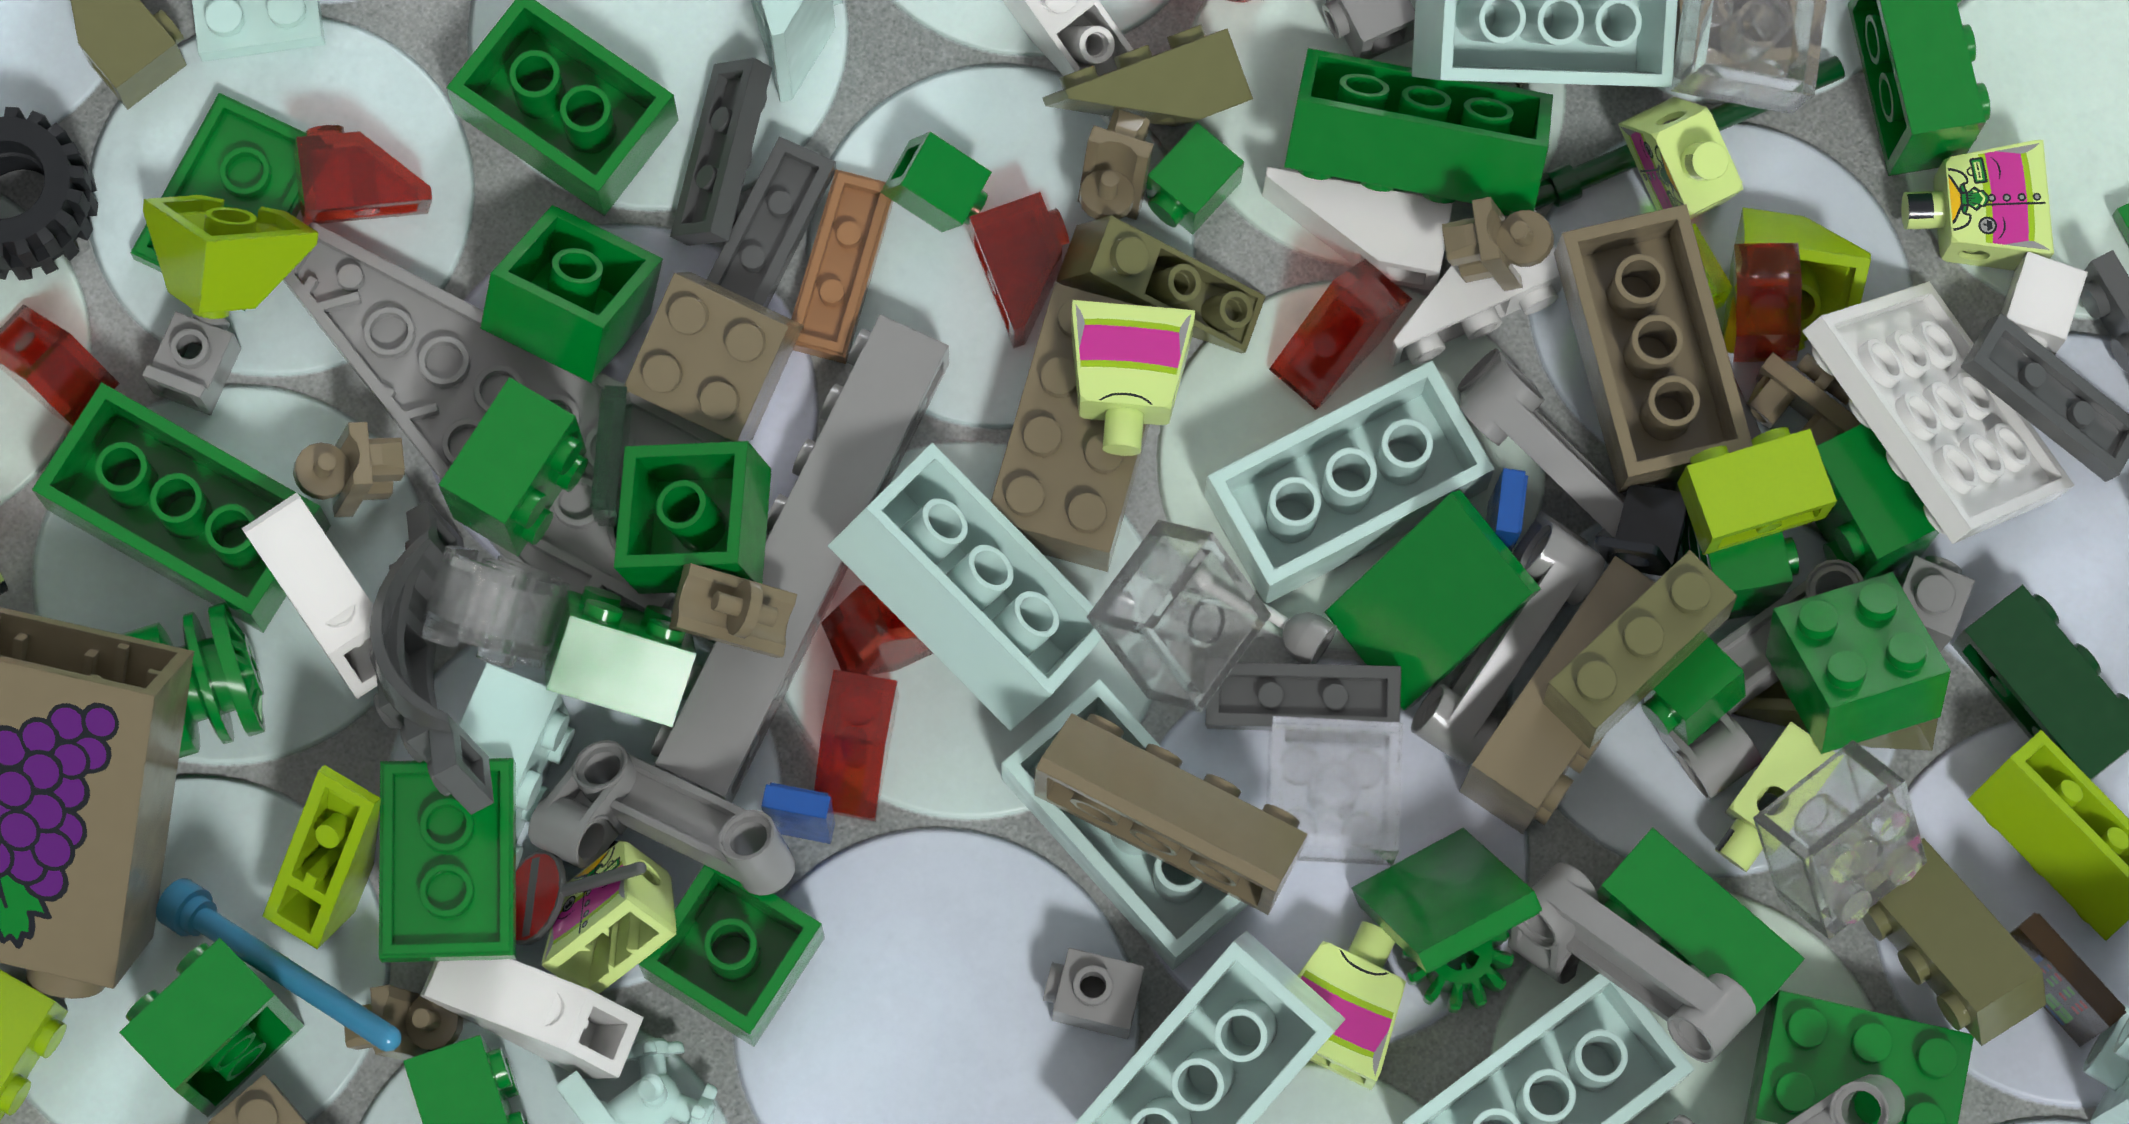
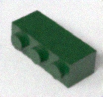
M2022 584L1964 629L1951 645L2029 739L2042 730L2092 781L2129 751V698L2121 693L2114 694L2099 676L2101 668L2091 652L2079 643L2073 645L2057 626L2059 618L2049 602L2038 594L2031 595Z

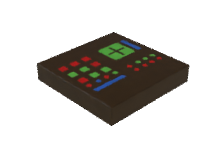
M2034 912L2010 932L2011 936L2043 970L2047 1004L2044 1006L2045 1010L2079 1047L2110 1028L2127 1013L2125 1006L2039 913L2036 914Z

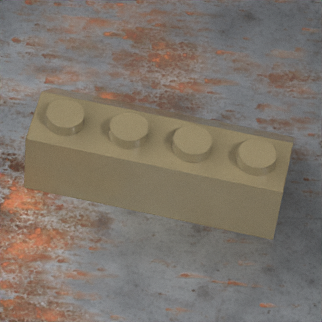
M1072 713L1035 768V796L1269 915L1308 836L1307 833L1298 829L1300 821L1289 812L1277 806L1265 804L1263 809L1260 810L1239 799L1241 790L1225 779L1212 774H1206L1204 780L1180 769L1183 763L1182 760L1162 747L1148 744L1145 750L1127 742L1122 739L1124 731L1113 722L1101 716L1089 714L1088 718L1084 720Z

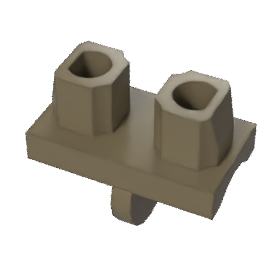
M1116 109L1112 114L1107 129L1093 125L1087 142L1077 201L1080 202L1082 209L1088 216L1099 219L1112 215L1119 220L1123 217L1137 220L1142 207L1154 144L1145 141L1150 125V120L1146 117Z
M1491 197L1472 200L1473 218L1442 224L1447 260L1452 266L1458 265L1461 278L1465 283L1493 277L1504 292L1523 288L1522 278L1512 264L1519 267H1532L1539 264L1550 254L1554 245V233L1551 225L1541 214L1531 210H1520L1506 218Z
M1772 353L1761 366L1755 379L1758 383L1747 402L1754 418L1770 429L1790 406L1808 420L1801 431L1811 429L1816 445L1822 444L1861 424L1854 414L1826 393V391L1844 405L1849 403L1850 398L1836 378L1825 372L1809 353L1802 358L1796 368L1815 381L1814 383L1775 353Z
M348 422L335 446L320 442L311 444L300 452L293 468L295 483L304 494L311 498L325 500L339 494L338 499L333 505L334 517H353L363 500L389 499L393 494V481H401L405 475L402 439H369L367 422Z
M692 563L685 564L679 586L676 590L669 628L770 657L780 658L784 656L787 624L795 606L797 594Z
M385 985L370 988L371 1004L362 1006L399 1029L402 1039L398 1048L389 1052L382 1051L344 1026L347 1048L355 1050L373 1048L376 1055L404 1061L453 1044L457 1041L463 1029L464 1018L421 997L419 993Z

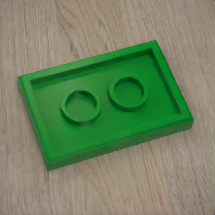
M219 93L161 198L203 195L224 199V207L246 210L253 213L257 218L258 210L261 207L286 211L297 217L329 159L332 148L329 143ZM146 223L130 253L134 260L161 272Z
M1459 489L1443 499L1324 613L1337 626V629L1366 665L1401 666V708L1405 711L1418 703L1534 597L1541 588Z
M514 758L489 759L494 803L472 815L452 795L444 796L439 792L430 778L425 761H380L379 960L382 963L516 959V762Z
M1461 828L1351 887L1359 907L1426 973L1436 970L1542 911L1535 891L1465 828Z

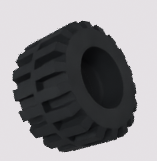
M5 107L4 117H0V176L16 170H31L44 175V186L34 205L20 215L0 219V279L6 280L9 270H12L20 281L33 279L32 269L41 267L46 275L58 270L54 260L64 255L71 261L80 252L74 242L78 237L88 241L93 231V227L87 217L97 216L98 202L92 193L97 191L95 180L77 146L59 124L55 123L51 126L45 115L33 110L26 119L19 107Z

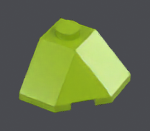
M203 195L144 199L143 214L167 291L189 306L193 314L203 318L222 319L228 317L230 311L256 309L317 245L318 232L286 211L261 207L258 210L257 218L253 213L246 210L224 207V199Z
M1743 207L1731 260L1722 333L1727 353L1767 359L1772 353H1775L1781 359L1786 360L1804 349V342L1808 338L1803 333V330L1822 315L1861 303L1871 262V253L1805 216Z

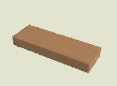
M835 170L792 315V320L804 325L793 348L794 351L846 364L894 202L880 193L886 182Z

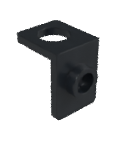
M1641 485L1629 486L1616 537L1597 536L1594 547L1609 565L1616 556L1641 573L1663 576L1677 561L1688 517L1681 492Z

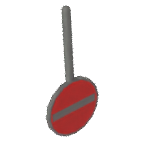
M536 851L527 856L516 870V944L532 945L542 939L554 925L562 909L564 897L642 875L647 870L646 864L644 862H636L566 883V871L559 857L547 851Z

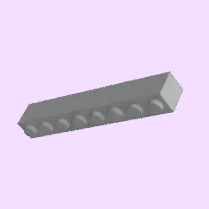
M879 315L871 332L862 329L856 337L847 363L854 367L844 387L835 383L829 391L820 412V418L826 420V423L816 442L807 439L802 445L792 469V473L799 477L789 497L779 494L768 513L767 530L771 531L765 545L762 584L797 594L796 603L787 624L784 656L774 658L708 639L709 642L714 643V646L704 666L698 663H694L682 697L686 702L676 722L673 724V727L662 725L651 749V755L657 757L654 764L655 767L730 803L733 802L848 569V566L828 545L891 483L949 365V345L883 315Z

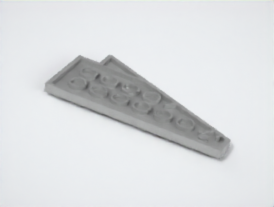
M311 221L309 227L318 232L317 245L283 279V282L440 480H442L509 377L576 416L587 450L584 457L588 459V465L574 489L570 492L562 489L549 510L554 515L542 539L536 545L527 543L518 557L490 541L555 625L567 589L582 594L585 586L610 591L620 596L623 602L642 612H645L647 605H655L667 609L675 593L639 594L614 569L625 446L733 441L624 390V384L603 373H600L590 383L480 329L483 310Z

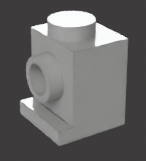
M175 311L151 365L147 364L142 374L153 394L212 415L241 351V346L234 333L228 331L229 321L225 318H203L195 314L189 317ZM191 342L202 346V350L197 357L193 359L183 358Z

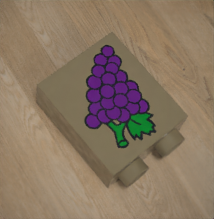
M0 607V963L27 969L26 981L32 988L41 993L69 999L91 997L102 992L105 987L114 989L154 936L156 907L159 901L194 651Z

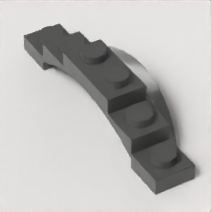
M427 500L406 512L409 540L405 542L406 551L395 563L389 565V572L379 588L373 605L370 621V638L373 650L370 651V660L376 671L378 693L374 695V704L379 716L389 728L395 729L398 727L400 729L402 742L411 757L417 762L425 761L427 763L430 778L439 792L444 796L452 795L472 815L494 803L489 756L447 713L437 708L434 692V661L443 617L454 589L468 581L464 542L462 537Z

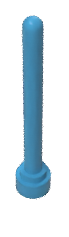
M181 878L171 883L162 893L157 903L156 917L165 927L184 937L204 935L213 942L221 938L241 960L380 1050L389 1052L395 1050L400 1045L402 1037L398 1028L217 913V907L213 902L211 893L188 878Z

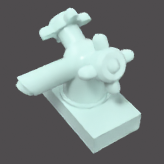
M648 1037L636 1041L626 1061L639 1060L641 1079L607 1103L599 1101L577 1070L555 1086L582 1124H664L671 1118L685 1124H712L716 1109L714 1099L717 1095V1088L714 1085L707 1083L698 1101L681 1094L677 1083L667 1075L665 1057L684 1053V1045L680 1041L668 1042L664 1038Z

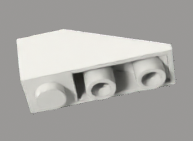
M1002 0L1031 41L1063 76L1095 65L1098 76L1117 69L1113 57L1134 50L1099 0ZM1099 115L1109 125L1111 117Z
M1284 165L1280 169L1267 167L1262 196L1372 280L1432 291L1437 285L1445 249L1442 224L1450 222L1453 203H1436L1424 198L1420 193L1405 190L1403 192L1394 190L1388 192L1373 191L1362 186L1358 181L1347 179H1311L1300 174L1298 170L1285 168Z
M1554 245L1550 254L1539 264L1532 267H1519L1512 264L1522 278L1523 288L1505 292L1493 277L1465 283L1461 278L1458 265H1451L1393 340L1388 358L1392 367L1406 360H1410L1412 365L1425 363L1440 355L1446 349L1444 345L1446 342L1464 334L1467 335L1469 340L1483 337L1497 329L1502 324L1500 318L1520 309L1526 315L1533 314L1554 303L1558 299L1557 293L1562 288L1554 257Z
M296 492L243 527L242 530L355 697L359 699L377 686L376 671L370 660V651L373 650L370 638L373 604Z
M513 959L435 961L420 994L421 997L571 1073L577 1070L583 1079L619 1078L644 1017L590 989Z

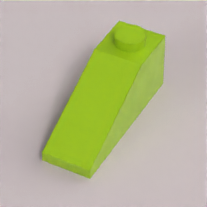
M326 765L318 770L262 917L318 949L355 913L374 866L381 803L380 797Z

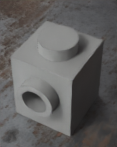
M1326 0V3L1322 5L1323 14L1330 31L1337 39L1344 36L1354 57L1370 60L1414 40L1415 9L1410 0Z
M1914 556L1901 573L1898 582L1938 650L1941 652L1954 636L1975 580L1961 575V568L1947 559L1937 556H1926L1923 559Z
M1068 948L1064 965L1052 962L1043 996V1001L1055 1003L1052 1021L1128 1039L1145 966Z

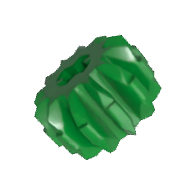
M1506 931L1469 951L1466 961L1473 966L1472 968L1467 969L1465 963H1462L1459 969L1455 970L1445 964L1430 973H1426L1420 966H1417L1408 972L1406 980L1409 985H1417L1427 979L1429 980L1431 985L1423 997V1001L1428 1005H1432L1440 992L1443 991L1448 993L1447 1008L1450 1013H1457L1460 1010L1463 1002V993L1467 995L1470 1003L1476 1009H1480L1487 1003L1483 986L1491 991L1500 993L1507 983L1503 976L1495 969L1510 968L1514 963V956L1506 951L1493 950V948L1507 941L1509 932ZM1402 949L1401 957L1409 962H1415Z

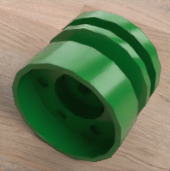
M225 602L210 606L208 609L212 637L206 638L200 621L194 612L184 614L183 616L185 645L179 646V648L194 651L179 758L199 752L200 733L198 722L209 719L214 732L223 744L231 743L235 738L230 715L232 711L236 710L241 724L249 737L263 733L266 729L263 714L264 689L257 662L246 634L243 633L234 621L231 611ZM159 622L121 634L173 646L169 635Z

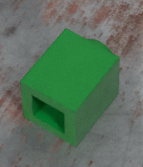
M1197 122L1148 174L1146 197L1150 199L1148 205L1153 213L1165 224L1174 228L1180 224L1193 235L1241 183L1244 161Z
M928 132L909 140L880 193L940 232H945L964 223L969 225L976 219L986 203L988 194L982 189L992 172L932 132Z
M1708 637L1644 697V704L1641 706L1642 710L1659 731L1665 735L1674 731L1689 746L1746 697L1744 670Z

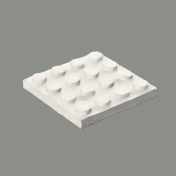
M1930 281L1822 315L1803 330V333L1813 345L1812 354L1818 365L1825 372L1834 376L1850 398L1849 406L1854 416L1861 424L1872 429L1887 451L1886 458L1892 470L1901 479L1910 483L1924 503V513L1930 524L1938 532L1946 535L1952 544L2049 503L2075 486L2031 423L1961 368L1974 343Z

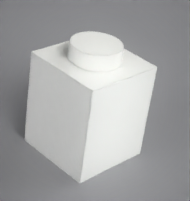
M2027 251L2014 270L2001 313L2055 355L2067 339L2088 272Z

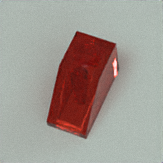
M322 125L308 129L306 131L307 136L296 137L294 159L302 222L306 225H310L311 221L316 224L428 214L432 202L431 187L360 131L345 133L343 126Z
M1040 192L969 217L971 242L1013 348L1026 344L1062 266V246L1069 243L1068 233L1059 210L1054 208L1048 211Z
M1798 243L1734 244L1733 362H1765L1772 353H1775L1784 361H1797L1801 337L1802 274Z
M1367 259L1362 260L1332 281L1269 370L1317 410L1380 344L1412 298Z
M24 304L0 328V369L48 411L71 427H73L101 382L113 389L120 384L69 332Z
M866 585L858 586L821 622L844 679L897 671L934 654Z
M833 670L821 731L814 791L829 794L833 812L836 815L876 822L899 701L898 681Z

